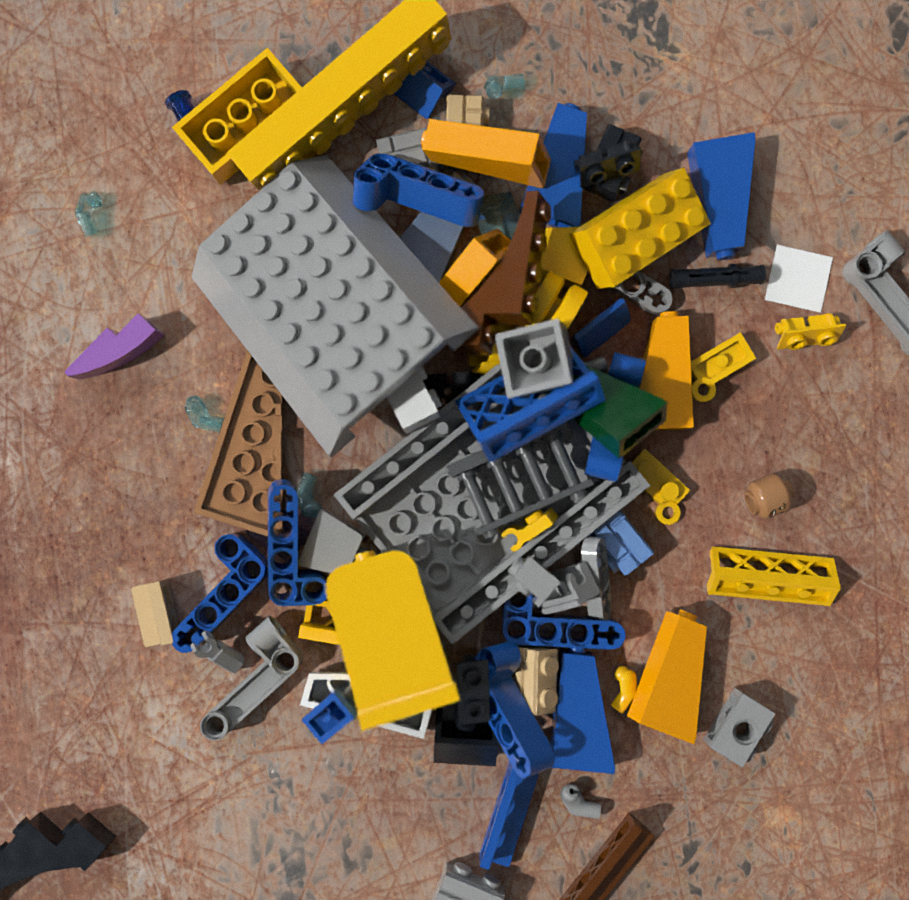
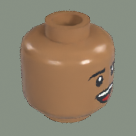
M776 474L750 482L747 492L744 493L745 503L751 514L758 515L762 519H769L789 511L791 498L795 496L791 483L788 480L783 481Z

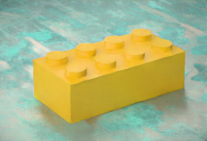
M266 48L172 128L221 186L240 170L226 152L302 87L273 53Z
M683 167L659 176L569 233V236L596 288L600 289L617 286L711 223Z

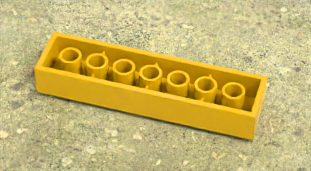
M436 0L402 1L226 153L259 191L292 161L313 158L316 154H323L330 148L331 142L337 136L347 134L354 127L357 119L363 114L368 115L377 108L378 101L387 94H394L401 87L402 81L409 72L411 75H415L424 68L425 61L432 55H439L448 47L451 34L447 13Z

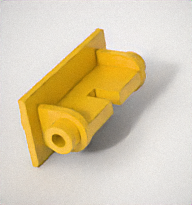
M832 313L809 316L807 319L809 326L805 325L803 317L781 319L779 323L775 324L776 334L782 335L777 345V350L788 348L790 350H798L805 346L832 345L838 342L846 328V324H840L839 317L833 316Z

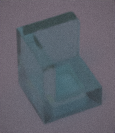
M511 192L485 195L478 223L481 234L498 228L511 240L520 219V214Z

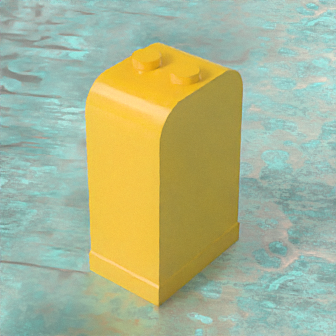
M374 550L355 555V562L339 566L332 571L326 582V594L356 702L361 731L459 701L458 692L454 681L451 679L421 579L413 559L401 551H388L375 555Z

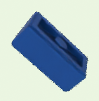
M623 298L617 300L571 338V342L582 356L587 357L630 323L631 317L626 301Z

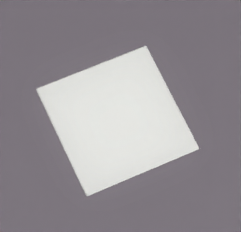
M777 244L765 300L821 313L833 257Z

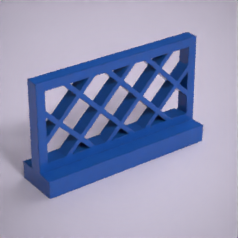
M572 347L573 365H575L573 366V375H581L582 377L574 380L573 384L549 389L548 391L554 392L541 399H537L540 392L532 393L529 398L516 397L508 399L507 396L496 395L499 389L505 387L502 375L455 400L458 409L490 463L605 401L599 378L593 371L590 372ZM477 401L484 402L480 412L470 411L466 408ZM492 403L504 404L500 414L488 413ZM513 405L525 406V408L509 415ZM484 421L496 422L480 432Z

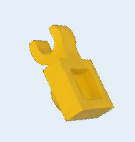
M552 507L545 512L538 509L525 518L527 524L524 527L510 525L502 532L501 536L504 538L508 534L516 535L518 542L510 549L517 551L526 541L528 542L556 522L558 515Z

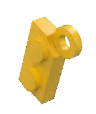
M741 332L691 361V375L695 380L692 383V397L696 401H710L716 394L714 383L756 359ZM701 384L708 387V394L706 396H702L698 392V387Z
M642 449L631 462L650 485L644 492L658 504L655 510L657 520L666 525L674 524L679 520L681 514L677 504L690 492V489L646 449ZM666 507H670L673 510V516L669 519H666L662 513Z

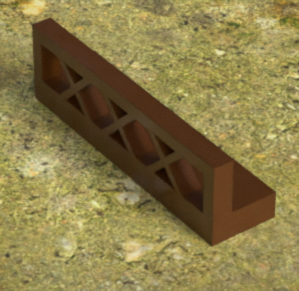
M628 812L559 900H605L655 837L654 833Z

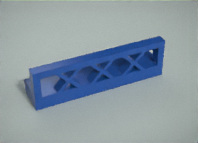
M508 762L479 852L481 868L489 870L492 862L509 868L539 773L527 778H521L514 771L511 763Z

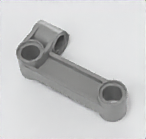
M887 229L869 242L861 252L844 265L843 277L845 281L857 288L900 341V347L903 352L909 355V298L886 271L893 262L905 255V250ZM859 263L865 267L866 274L860 271Z
M268 616L245 637L251 649L262 657L264 662L203 717L200 723V731L206 739L216 741L223 738L302 664V650L272 616ZM281 653H290L294 658V666L287 667L283 665L280 660ZM212 717L221 718L224 722V729H216L212 724Z

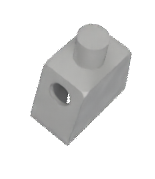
M320 509L298 565L332 573L339 566L355 562V555L369 551L361 547L366 535L330 511Z

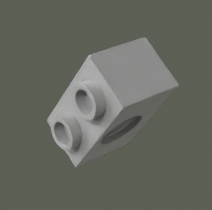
M734 687L704 736L703 741L710 748L743 768L745 763L751 761L757 752L756 745L762 735H766L771 730L775 713ZM746 722V731L741 735H736L735 729L737 725Z

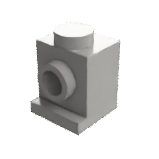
M529 555L524 560L518 557L507 571L517 580L513 585L526 597H529L531 593L535 595L532 601L538 607L543 604L560 583Z

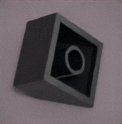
M457 701L436 708L433 763L496 766L499 741L488 722L458 725Z

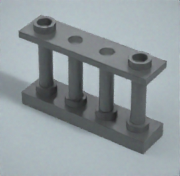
M566 422L513 450L517 456H521L540 498V501L524 508L503 464L505 462L504 456L490 463L483 450L446 466L451 478L458 476L459 481L463 480L483 525L474 529L477 536L483 534L485 539L502 532L500 526L564 497L570 496L572 501L589 493L587 487L594 485L592 479L580 482L561 440V436H563L561 430L568 426ZM544 438L546 443L549 442L569 488L554 495L551 494L532 452V449H534L532 443ZM483 464H487L488 469L492 468L511 511V514L495 521L474 476L477 474L475 468Z

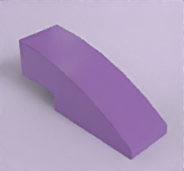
M137 314L119 333L107 327L64 373L68 377L81 380L115 370L150 349L164 334L146 317Z

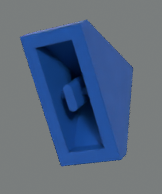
M339 686L301 720L322 745L357 716L358 710L356 704Z

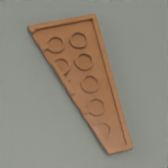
M247 350L193 513L268 537V489L274 481L283 479V396ZM282 489L280 490V495H277L280 502V510H284ZM284 520L277 522L274 526V530L278 533H284Z

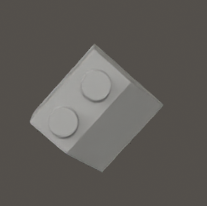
M559 318L495 334L508 399L573 384V360L567 328Z

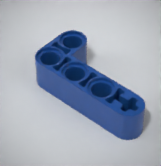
M384 153L370 156L354 173L353 205L360 210L374 211L380 208L386 200H390L464 227L476 226L480 221L484 191L475 184Z
M614 352L607 375L639 388L646 360ZM592 437L584 474L616 482L623 457L617 458L598 440Z
M276 480L268 489L269 597L273 603L279 606L321 604L327 599V580L324 574L314 569L298 570V495L296 489L288 480ZM282 489H285L287 494L291 495L285 498L286 510H280V502L277 497ZM281 520L291 523V528L285 533H278L274 530L277 522ZM284 551L288 552L291 558L286 563H278L274 560L275 555ZM317 581L322 584L317 592L306 590L307 585L311 582ZM285 582L290 584L291 587L286 593H277L274 590L275 586L279 583Z
M238 533L221 536L216 541L214 547L215 554L231 571L175 628L172 633V645L177 651L182 653L193 651L190 646L192 643L201 646L205 642L202 632L209 631L213 634L267 578L268 559L243 535ZM229 539H233L238 544V552L235 556L228 554L225 546ZM251 560L256 561L260 565L261 572L258 577H253L248 572L247 567ZM229 583L237 586L239 590L237 599H231L227 595L226 588ZM207 606L213 607L216 610L217 619L215 622L206 618L205 609ZM197 626L201 628L191 637L192 641L188 642L185 639L188 631Z
M532 593L520 605L512 604L509 599L502 604L501 626L503 635L507 641H512L516 645L612 650L619 648L625 641V630L612 618L600 620L591 619L589 616L556 614L541 616V614L532 613ZM521 621L524 623V631L517 636L509 634L507 629L511 622ZM546 622L555 625V631L550 637L539 635L540 626ZM576 624H583L586 629L584 636L580 639H574L570 635L572 627ZM595 624L594 628L598 632H607L610 626L616 633L615 635H610L609 640H607L604 635L595 634L592 625Z
M512 641L483 648L475 656V660L488 659L490 722L488 723L514 771L521 778H527L553 767L555 762L553 749L511 676L521 664L519 648Z

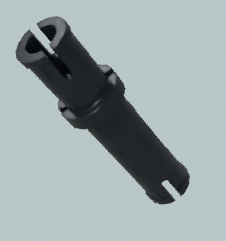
M728 264L727 267L671 269L669 274L671 289L727 285L728 288H737V285H762L766 280L764 265L737 267V264Z

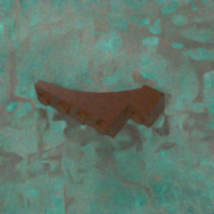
M538 190L526 191L522 213L505 254L479 291L461 308L478 327V330L455 351L448 344L445 345L456 355H492L493 344L496 343L495 334H498L496 325H532L533 315L538 310L537 287L543 276L541 266L542 253L547 248L546 225L551 219L550 204Z

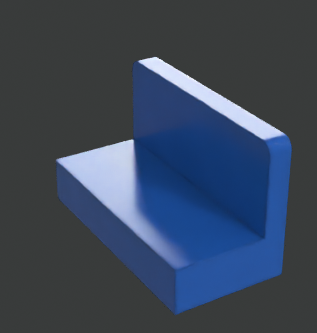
M425 61L424 68L415 75H411L409 72L394 95L425 119H428L432 116L440 98L448 95L456 83L431 63Z

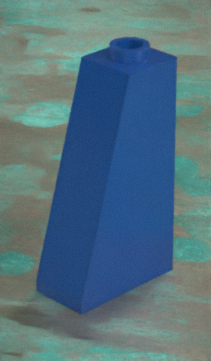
M571 103L557 104L543 142L551 157L544 189L529 185L526 191L538 190L550 204L551 219L547 222V225L555 228L579 227L581 221L583 188H580V172L576 173L573 161L577 160L579 155H585L587 113ZM526 191L520 205L519 215L522 213Z
M755 132L694 142L687 152L693 187L711 223L701 230L706 258L716 257L717 261L734 258L735 253L745 245L756 140Z
M560 648L559 669L557 672L558 701L556 712L553 713L550 740L555 762L551 768L615 774V764L595 657L591 652L587 651V648Z

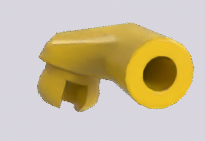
M619 666L614 672V678L620 682L621 691L610 705L621 714H624L633 701L638 684L637 676L632 669L629 670L626 666Z

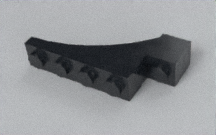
M42 812L38 813L31 820L25 817L12 831L15 835L10 843L5 841L0 846V890L27 877L48 871L67 868H81L86 871L110 845L116 835L89 812L80 820L73 818L63 831Z

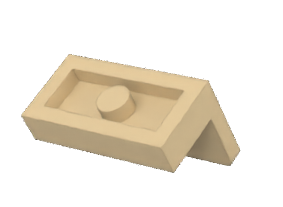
M164 579L133 587L131 592L144 646L150 647L158 644L162 646L174 643L172 633L179 623L169 580Z

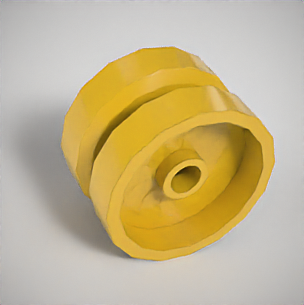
M550 270L541 286L537 287L538 310L533 315L532 325L559 318L568 329L589 292L574 284L570 286L562 300L557 296L565 284L564 277ZM518 325L517 329L530 325Z

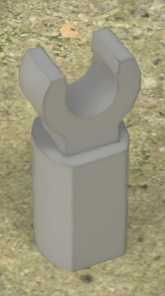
M203 631L202 635L207 643L202 646L192 643L190 646L194 654L199 658L207 657L212 663L235 674L244 664V655L222 641L215 640L211 632Z

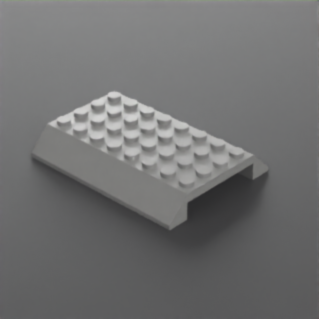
M328 155L292 161L198 247L192 279L328 456L332 458L356 437L350 430L352 426L446 344L455 351L478 330V327L376 210L363 211L353 205L354 185Z
M501 364L493 367L439 410V418L414 430L334 494L353 520H357L382 553L401 551L413 559L431 615L433 616V621L451 644L455 643L519 591L513 585L517 580L507 572L518 557L524 560L529 555L546 570L650 486L633 463L625 461L624 458L622 459L616 482L585 475L593 436L573 419L566 421L568 426L561 430L563 434L561 440L580 482L592 479L594 485L587 487L589 493L572 501L570 496H567L540 508L542 512H545L552 507L558 515L556 522L528 542L526 541L517 551L510 549L518 542L517 536L508 534L503 538L501 534L510 525L524 527L527 524L525 518L533 512L501 525L502 532L485 539L483 534L477 536L474 529L483 525L463 480L459 481L458 476L451 478L446 467L482 450L458 409L455 400L502 376ZM505 387L499 389L496 395L507 396ZM540 392L537 399H541L545 397V395L542 392ZM531 394L524 395V396H520V397H522V398H529ZM477 401L466 408L470 411L480 412L484 402ZM492 403L488 413L500 414L504 404ZM513 405L509 415L525 408V406ZM484 421L480 432L496 422ZM544 438L533 442L534 449H532V452L551 494L554 495L569 488L549 442L546 443ZM515 451L504 455L505 462L503 464L522 507L524 508L540 501L521 456H517ZM487 464L475 468L477 474L474 476L494 521L511 514L492 468L488 469Z

